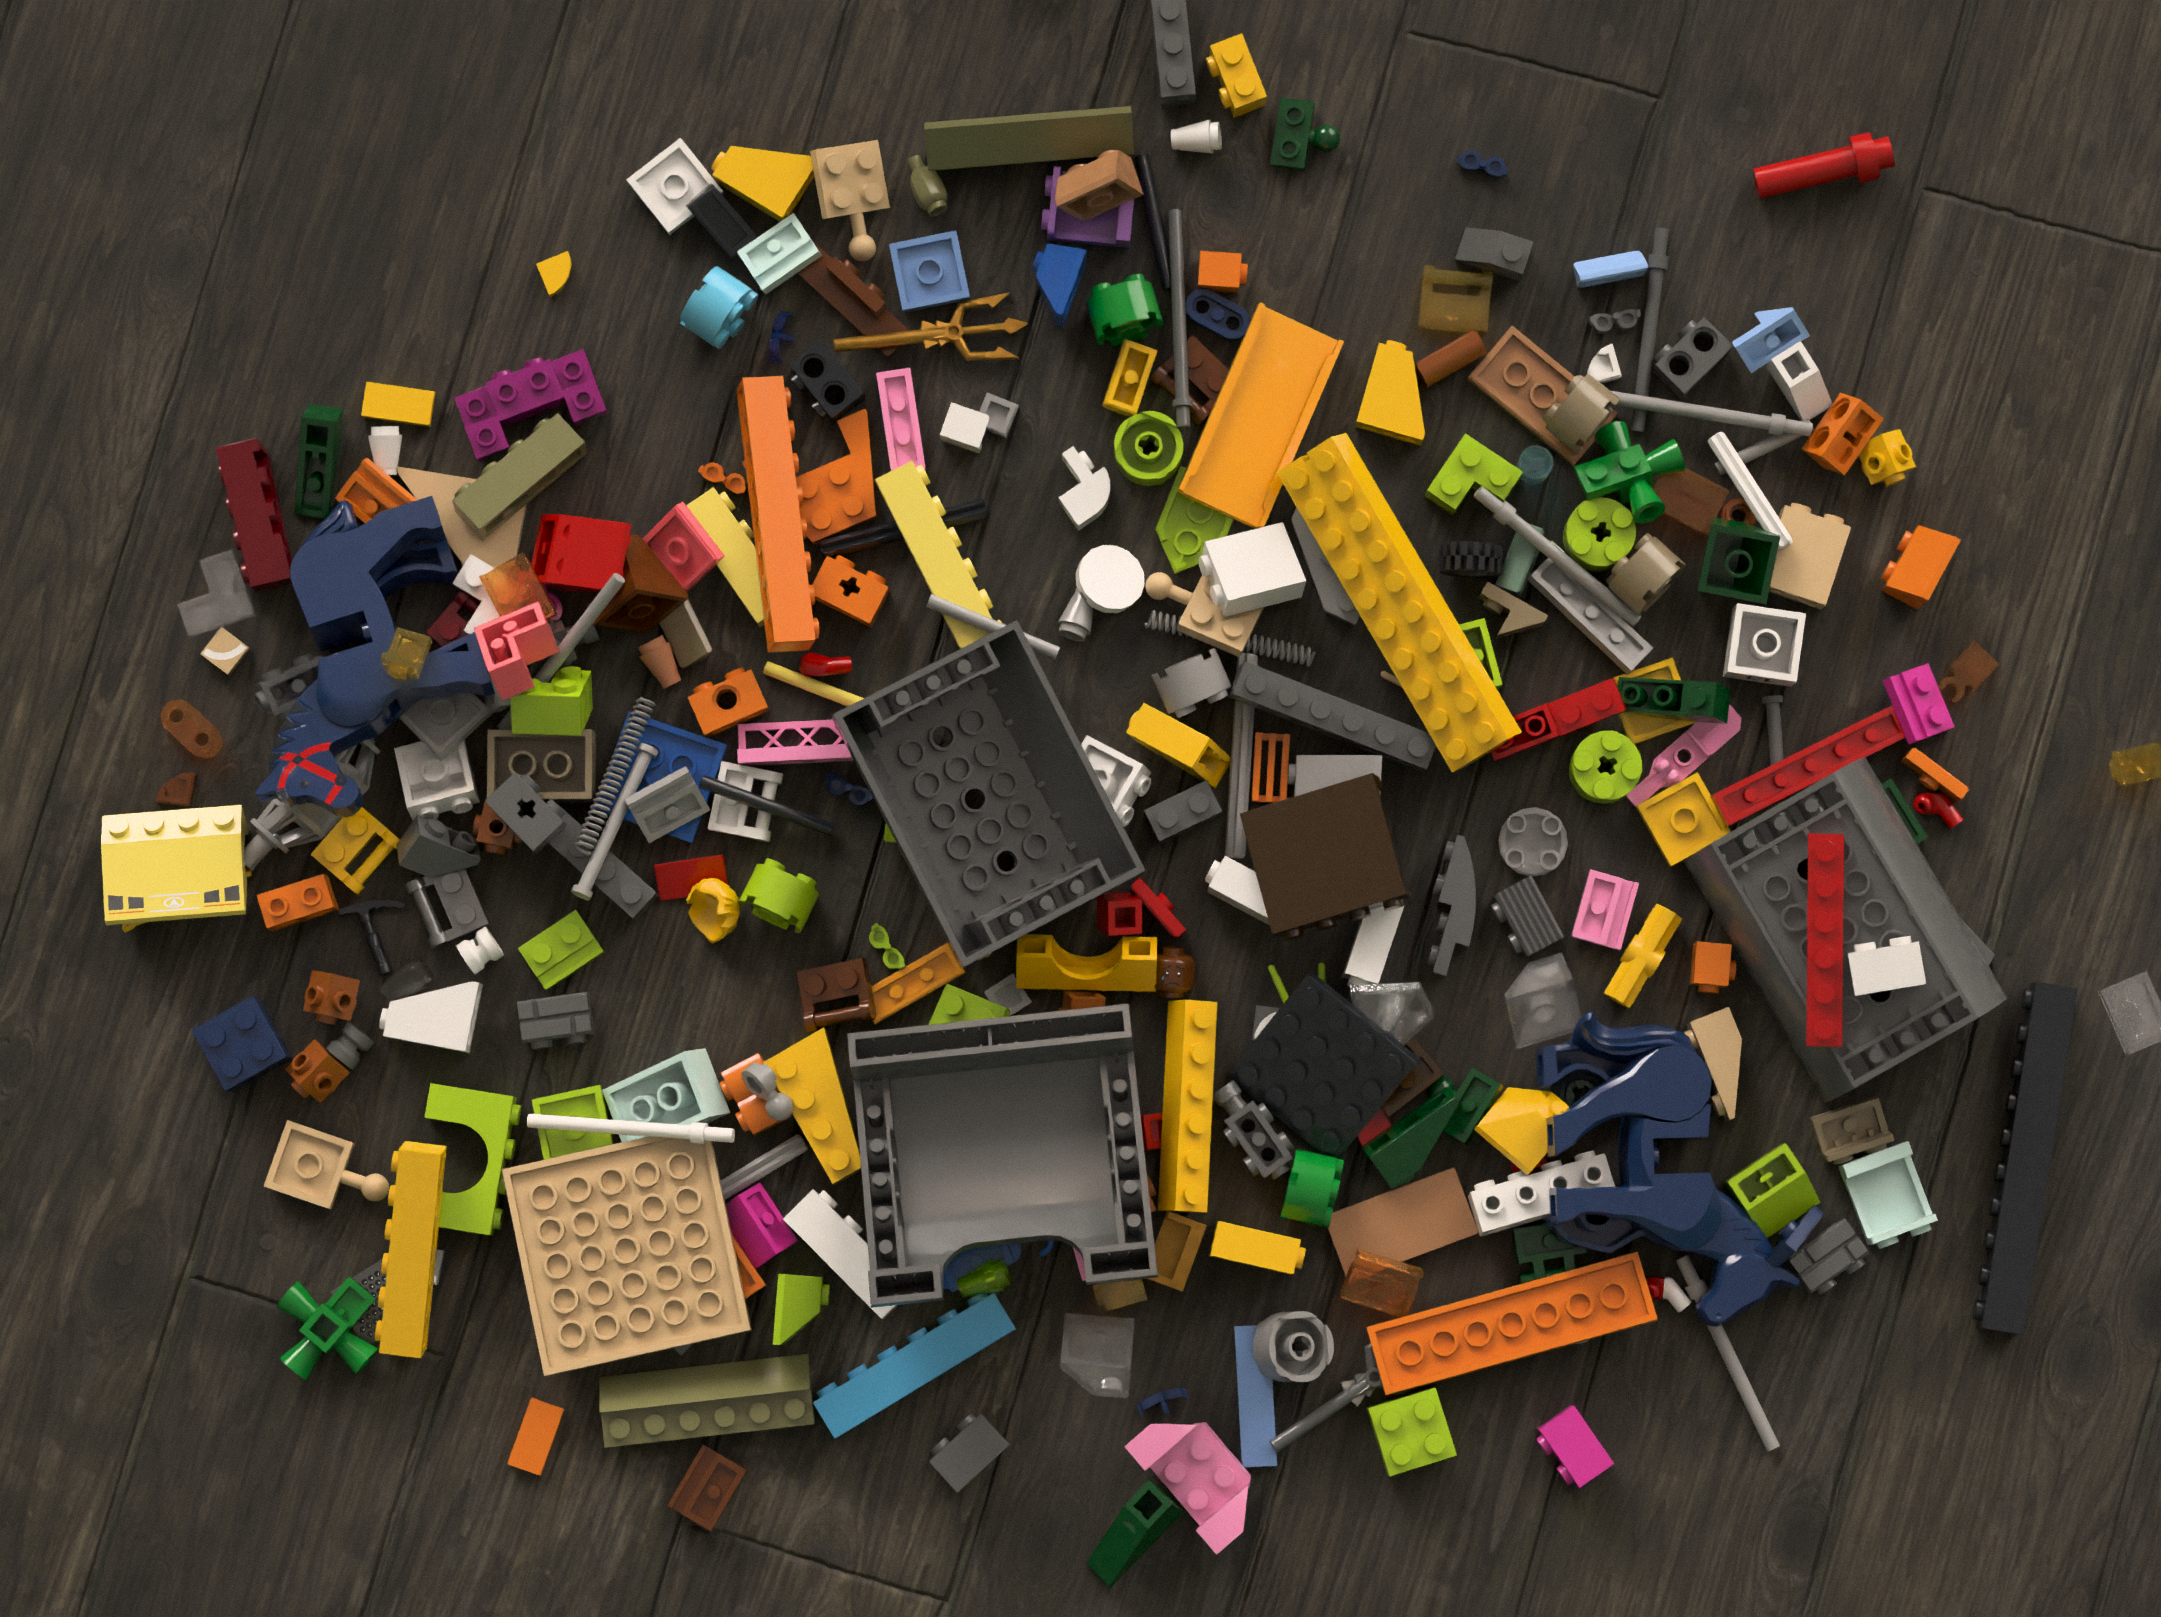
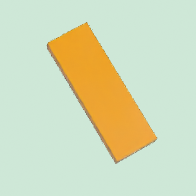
M948 943L871 986L876 1010V1018L872 1021L875 1025L966 973L963 967L959 966Z

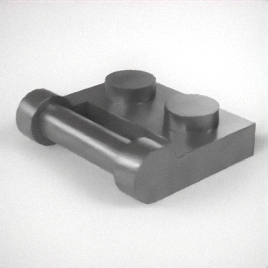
M466 868L430 878L427 876L420 877L404 885L408 895L412 894L430 936L427 940L431 949L440 947L490 925ZM433 885L437 890L452 926L447 931L442 930L425 891L426 888Z

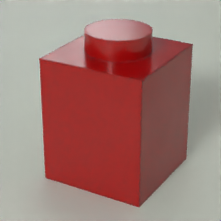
M1131 892L1105 893L1097 896V929L1108 936L1142 934V899Z

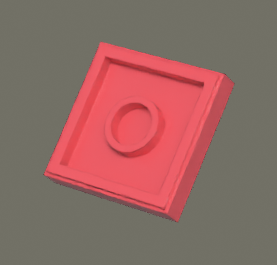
M684 502L675 505L643 538L645 543L687 593L725 557Z

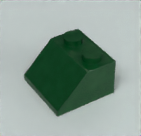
M1711 516L1698 579V591L1767 604L1780 535L1744 522Z

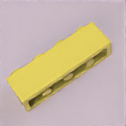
M712 487L686 506L725 555L716 564L755 622L759 627H762L764 625L756 550L751 541L754 538V533L744 519L738 523L731 511L736 509L726 492L718 494L715 488Z

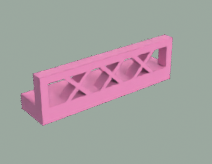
M833 720L738 724L739 749H737L739 765L763 766L854 760L846 744H840L844 740L838 729L835 728L836 725ZM821 728H830L839 736L832 745H818L811 739ZM794 729L805 738L798 746L783 747L777 741L786 730ZM801 729L813 730L807 735ZM779 730V731L774 735V737H772V736L767 732V731ZM761 731L770 740L763 748L746 749V732Z

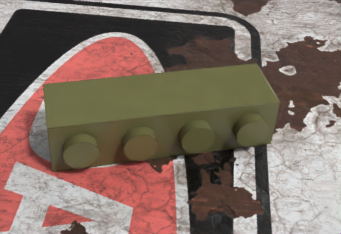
M558 413L551 419L545 418L535 426L533 434L524 441L520 439L512 444L504 458L498 463L493 461L482 470L481 477L472 484H464L455 493V498L452 500L455 512L482 541L587 454L585 441Z

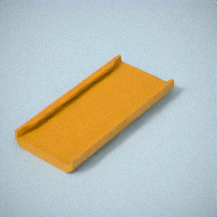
M1260 302L1252 316L1177 491L1191 500L1252 528L1264 527L1283 484L1276 472L1293 461L1344 341L1340 339L1337 341L1265 307V304Z

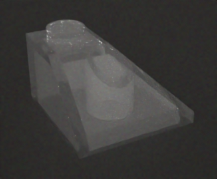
M1562 953L1529 962L1504 995L1517 1049L1572 1033L1578 1020L1581 1018L1573 977Z
M1419 982L1350 986L1352 1004L1403 1046L1434 1018V1009Z
M1065 1313L1060 1368L1093 1396L1128 1398L1134 1319Z

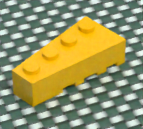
M823 1027L763 1063L774 1071L776 1086L780 1093H784L791 1098L794 1118L832 1184L836 1185L860 1171L861 1161L858 1141L826 1029Z

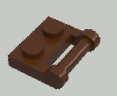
M1192 335L1187 340L1188 381L1209 400L1202 407L1189 394V399L1193 400V408L1190 410V414L1193 416L1191 420L1199 427L1209 418L1229 369ZM1173 354L1149 379L1156 386L1161 385L1175 399V380L1170 376L1174 371Z
M866 958L797 971L804 1010L803 1021L808 1033L816 1032L823 1026L862 1019L864 1022L875 1020L876 1010ZM859 995L860 1003L857 1006L818 1013V1003Z

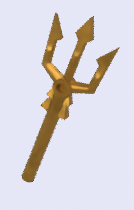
M1008 292L958 302L948 324L936 321L935 325L921 321L919 330L833 339L834 353L922 343L926 351L937 344L940 348L948 343H953L966 361L1020 359L999 346L996 351L970 352L963 336L1001 331L1011 335L1026 327L1029 323L1008 317L1004 323L962 327L965 310L987 305L993 309L1010 293Z

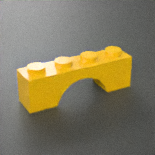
M1025 934L1017 939L1016 989L1156 992L1154 987L1157 972V937L1122 936L1112 950L1092 957L1078 956L1065 951L1058 945L1053 935Z

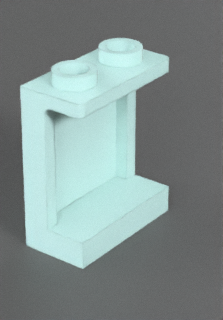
M1909 1141L1838 1166L1867 1245L1877 1243L1879 1249L1899 1242L1897 1235L1910 1231L1912 1237L1932 1230L1930 1223L1938 1221L1936 1214H1933L1910 1156L1913 1152Z

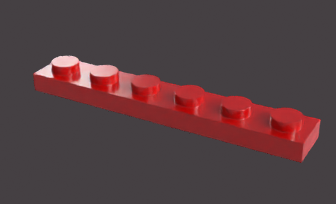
M1893 705L1710 797L1725 827L1827 777L1846 765L1905 738V734Z
M1808 833L1806 1046L1842 1047L1844 834Z

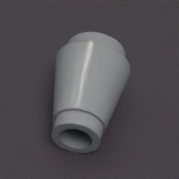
M1076 588L1075 593L1058 621L1060 626L1058 633L1067 639L1083 642L1086 635L1091 633L1094 608L1086 602L1087 599L1083 596L1082 592L1079 593L1078 588Z

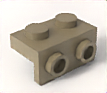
M1877 1096L1810 1117L1821 1156L1827 1162L1833 1161V1164L1851 1161L1854 1159L1853 1154L1865 1150L1868 1154L1882 1151L1887 1148L1886 1143L1894 1141L1893 1134L1888 1130Z

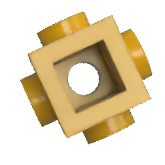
M1900 429L1883 433L1870 439L1859 454L1862 470L1868 477L1871 485L1884 481L1887 487L1905 480L1904 473L1916 467L1912 458L1911 448L1905 442Z

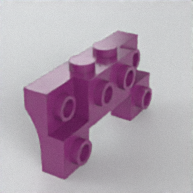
M584 349L553 361L550 359L544 361L542 357L532 359L524 363V368L513 373H511V370L495 373L491 376L492 381L485 383L486 386L454 397L478 462L485 461L484 457L502 450L504 452L508 451L510 446L503 427L567 403L576 426L582 424L584 419L601 414V416L608 414Z

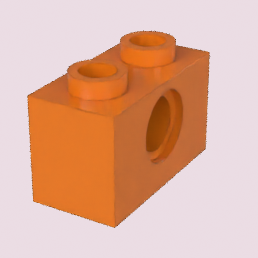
M743 667L724 675L726 680L713 686L710 681L692 689L694 694L688 696V699L706 738L770 711L751 669L745 672ZM731 692L737 696L735 706L728 710L720 708L718 705L719 697L723 693Z

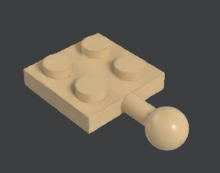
M878 140L810 151L822 219L850 215L853 238L849 243V253L857 261L871 259L876 252V244L873 238L867 235L863 213L890 208Z
M1156 572L1148 577L1145 588L1151 598L1162 600L1168 597L1187 605L1178 623L1177 631L1237 657H1241L1264 607L1223 617L1220 606H1215L1211 599V583L1208 576H1201L1194 593L1173 585L1171 578L1165 573Z
M287 1120L264 1183V1187L328 1209H332L341 1183L360 1189L364 1197L370 1201L384 1199L389 1191V1183L381 1174L374 1173L365 1177L346 1170L355 1143Z

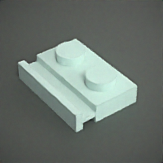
M794 213L737 251L765 294L822 256Z

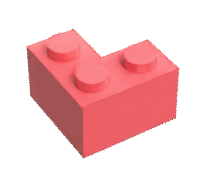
M539 601L474 628L486 667L502 701L534 688L527 665L559 652L552 629Z

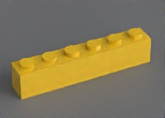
M1197 1000L1168 1001L1162 1147L1158 1195L1159 1211L1207 1212L1217 1002Z
M405 1141L399 1148V1151H394L392 1156L391 1171L396 1172V1183L390 1186L388 1206H393L392 1219H387L385 1227V1240H390L389 1253H384L381 1266V1273L387 1274L386 1286H381L378 1297V1307L383 1308L382 1320L377 1321L375 1329V1341L380 1342L379 1353L421 1358L427 1349L447 1146Z

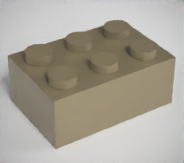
M584 729L581 736L512 734V730H488L487 798L516 772L521 778L528 774L541 787L537 794L545 803L550 799L556 803H593V799L596 798V733L592 729Z

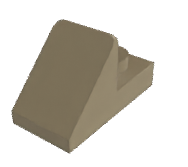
M1488 581L1478 597L1484 601L1482 606L1497 615H1501L1502 612L1508 614L1495 639L1540 627L1548 617L1545 613Z

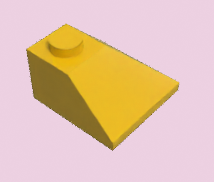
M1508 1087L1474 1130L1528 1175L1548 1152L1546 1118L1566 1110L1569 1106L1551 1091Z

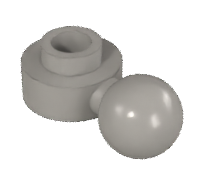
M753 1062L742 1072V1079L747 1088L755 1096L766 1100L765 1108L770 1118L782 1121L792 1114L793 1102L788 1095L776 1092V1075L768 1065Z

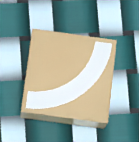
M221 627L200 654L230 676L249 652L250 648Z

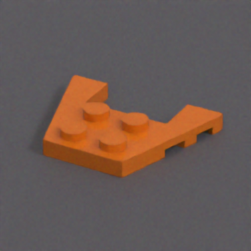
M866 409L837 420L850 451L849 455L796 477V485L801 486L803 492V504L799 506L800 518L806 520L807 538L813 545L877 518L869 423ZM744 460V461H742V464H743V466H744V468H745V470H746L745 460Z

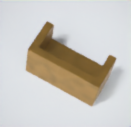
M1167 1211L1155 1242L1158 1277L1147 1279L1183 1292L1207 1225Z

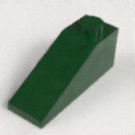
M309 404L301 416L294 514L324 519L330 515L342 439L344 413L342 408Z
M1448 1087L1361 1146L1391 1189L1396 1186L1405 1185L1414 1177V1173L1421 1169L1458 1106V1099Z

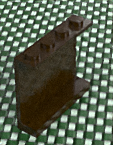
M1370 773L1240 813L1273 935L1278 937L1284 936L1285 941L1297 939L1305 935L1303 930L1316 926L1318 931L1327 930L1338 926L1337 920L1350 917L1351 921L1364 919L1371 916L1370 910L1384 907V911L1397 909L1405 905L1403 900L1413 898L1412 893L1406 890L1379 794V791L1383 790L1379 776Z

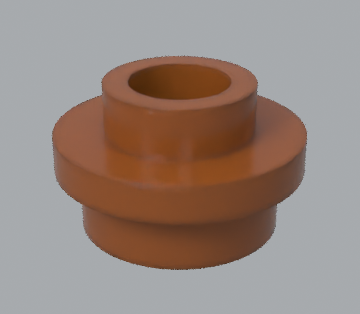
M1733 499L1723 507L1721 518L1733 520L1732 513L1734 511H1741L1744 514V521L1742 522L1754 525L1756 517L1744 499Z

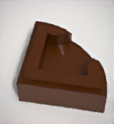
M181 773L170 779L160 788L155 802L192 808L197 773Z

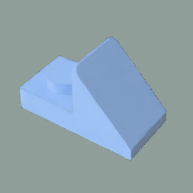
M1793 307L1756 312L1755 316L1760 324L1732 341V344L1749 371L1753 373L1770 362L1772 358L1808 338L1810 335Z

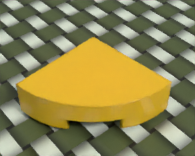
M568 251L536 264L550 297L559 293L569 278L572 264Z

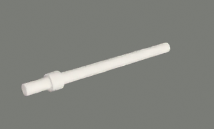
M528 1114L527 1117L528 1128L689 1139L690 1143L706 1144L707 1141L733 1143L735 1138V1130L732 1128L708 1127L707 1123L692 1122L691 1125L542 1114Z

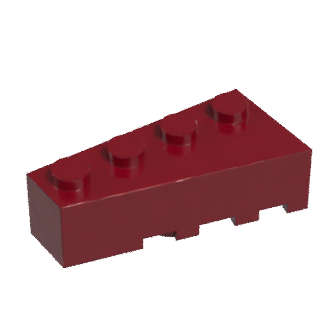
M257 438L216 447L220 463L218 464L219 473L228 495L226 497L227 509L230 517L234 518L236 530L233 531L235 545L238 551L242 550L245 562L240 564L244 583H250V586L256 592L291 584L290 567L292 558L268 450Z

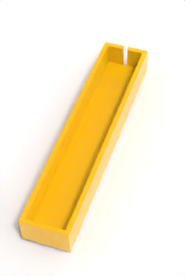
M1347 433L1328 438L1308 451L1307 455L1299 457L1276 472L1451 772L1468 766L1522 733Z

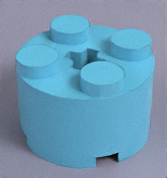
M716 266L703 278L702 281L706 284L699 291L695 289L680 315V324L713 347L721 349L729 336L734 338L744 324V320L740 317L745 310L749 311L758 298V294Z

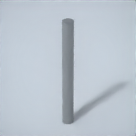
M931 594L926 605L930 609L988 633H993L1006 626L1003 623ZM1023 632L1034 652L1055 660L1060 647Z

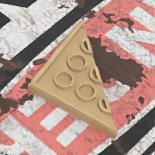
M397 466L396 472L417 500L429 496L433 497L447 542L463 565L470 554L514 579L527 504L482 541L455 512L452 501L460 487L466 483L472 484L477 479Z

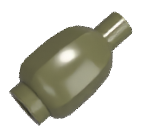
M920 155L912 156L908 159L912 170L910 176L912 194L918 206L922 210L927 211L929 216L940 215L948 208L946 204L948 197L946 188L935 170L928 171V166L924 165Z

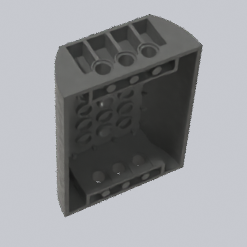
M1017 620L831 715L961 968L1146 871ZM937 728H944L950 734V742L946 747L936 745L933 740V733ZM969 790H976L982 797V804L978 809H971L965 803V795ZM1001 852H1008L1014 859L1013 868L1008 872L1001 870L997 865V857Z

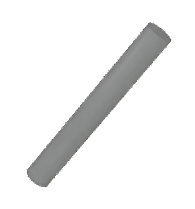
M1809 418L1802 421L1811 423ZM1783 433L1782 436L1772 435L1737 452L1743 463L1746 464L1802 437V435ZM1720 461L1714 463L1720 476L1727 473Z

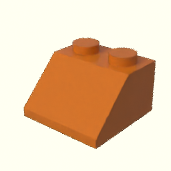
M1920 525L1912 533L1906 530L1896 548L1902 551L1896 563L1891 560L1889 561L1880 578L1886 581L1881 591L1918 610L1930 599L1961 539Z

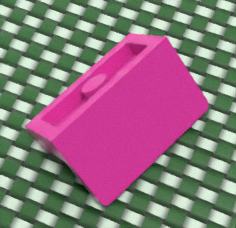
M761 1183L744 1191L726 1204L731 1233L755 1269L798 1241Z

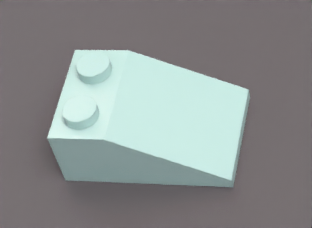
M706 1048L684 1051L602 1090L613 1120L691 1125L692 1122L710 1123L730 1113ZM619 1134L621 1142L648 1137Z

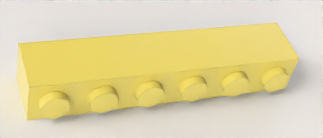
M910 461L875 479L931 593L992 619L988 609L993 607L992 602L985 589L978 591L973 581V578L978 575L970 559L962 560L957 550V547L961 546L962 543L954 527L946 528L941 518L946 515V511L938 496L931 498L926 488V485L931 482L922 464L916 467L913 461ZM942 614L959 649L991 634Z

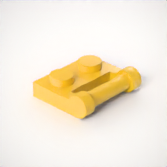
M361 807L355 815L342 817L310 855L358 895L365 888L363 883L393 849L397 850V843L400 839ZM376 834L382 837V842L356 872L350 875L346 871L349 865Z

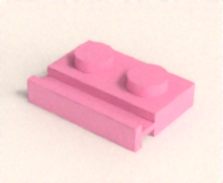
M1590 869L1571 937L1620 951L1639 883Z

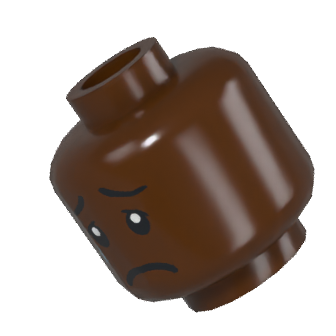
M1164 946L1163 953H1157L1156 984L1154 988L1160 997H1185V992L1190 991L1194 987L1195 959L1188 954H1184L1183 947Z

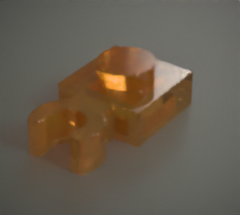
M1973 641L1949 666L1955 675L1940 681L1938 688L1941 691L1946 685L1954 686L1956 694L1950 700L1954 704L1963 697L1966 685L1973 691L1976 690L1999 664Z

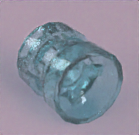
M1534 445L1526 448L1521 453L1516 465L1518 469L1523 471L1520 479L1531 485L1539 484L1546 480L1553 467V457L1545 447Z

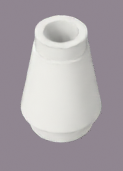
M1209 119L1178 129H1171L1172 149L1213 154L1214 150H1221L1220 123H1211Z
M399 426L371 427V435L368 436L374 463L386 474L397 475L396 471L402 435H399Z

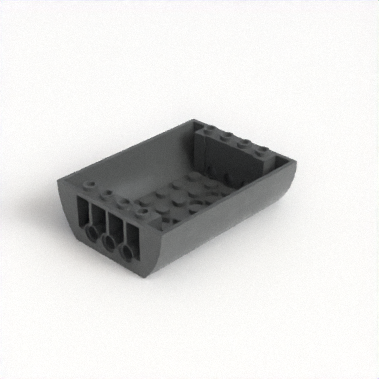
M1865 756L1828 775L1683 861L1824 1102L1833 1100L1976 1020L2007 999L2003 989ZM1808 833L1844 834L1842 1047L1806 1046L1808 880L1801 878L1797 870L1799 863L1802 860L1808 859ZM1911 936V942L1919 941L1926 984L1893 989L1890 991L1889 998L1883 1002L1873 1000L1870 993L1855 996L1848 953L1855 952L1854 945L1875 942L1876 948L1890 946L1889 939Z

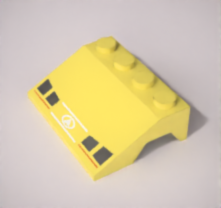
M242 805L102 816L101 855L105 924L116 925L246 914L247 876L244 847L245 835H249V828Z

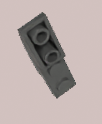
M1457 835L1454 842L1447 841L1442 861L1448 862L1445 875L1438 874L1432 893L1438 896L1436 904L1449 908L1448 913L1442 911L1436 931L1442 933L1439 946L1432 945L1427 965L1433 966L1431 975L1445 978L1447 975L1454 947L1459 946L1465 949L1469 947L1474 927L1476 910L1475 876L1465 837Z

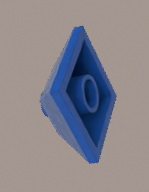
M1047 244L1044 253L1038 251L1032 271L1037 272V286L1056 326L1063 328L1086 267V250Z

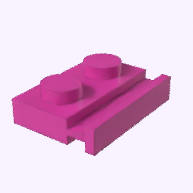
M1928 663L1883 680L1909 745L1955 727Z

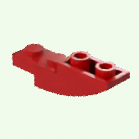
M1615 678L1608 679L1551 703H1545L1513 716L1522 733L1492 750L1491 754L1494 761L1556 740L1627 711Z

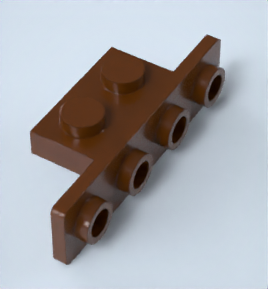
M814 242L822 256L797 273L863 336L909 331L887 310L886 304L883 301L886 296L876 285L871 282L867 286L858 278L861 273L849 260L845 259L841 262L836 256L832 259ZM901 345L877 349L886 357H890Z

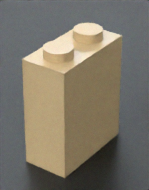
M1792 503L1791 507L1785 505L1780 511L1779 519L1791 536L1793 543L1787 548L1777 551L1769 593L1821 610L1826 606L1851 527L1844 525V519L1838 516L1824 514L1823 518L1811 514L1812 509L1797 503Z

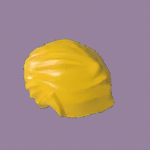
M703 879L692 886L691 892L686 899L687 904H692L688 914L693 924L706 936L710 943L718 942L737 926L740 914L739 898L730 886L719 879Z

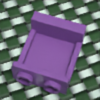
M1054 166L1053 176L1046 175L1045 196H1051L1050 210L1043 209L1041 230H1047V240L1129 248L1134 199L1090 220L1081 222L1056 206L1057 179L1068 172L1061 171V167Z

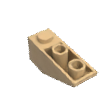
M1727 1007L1687 1023L1688 1031L1684 1032L1690 1038L1694 1049L1697 1050L1698 1055L1709 1069L1712 1081L1711 1087L1715 1096L1710 1097L1717 1116L1723 1115L1725 1121L1735 1118L1742 1046L1741 1035L1730 1008Z

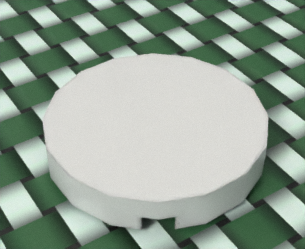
M1102 545L1091 549L1079 562L1075 573L1076 586L1079 593L1082 592L1083 596L1087 599L1086 602L1092 608L1104 613H1119L1131 607L1141 596L1145 585L1144 572L1139 561L1129 551L1114 545Z

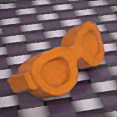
M711 462L705 466L702 465L698 470L706 480L714 483H723L727 489L737 495H745L748 490L743 476L732 473L725 477L724 469L718 463Z

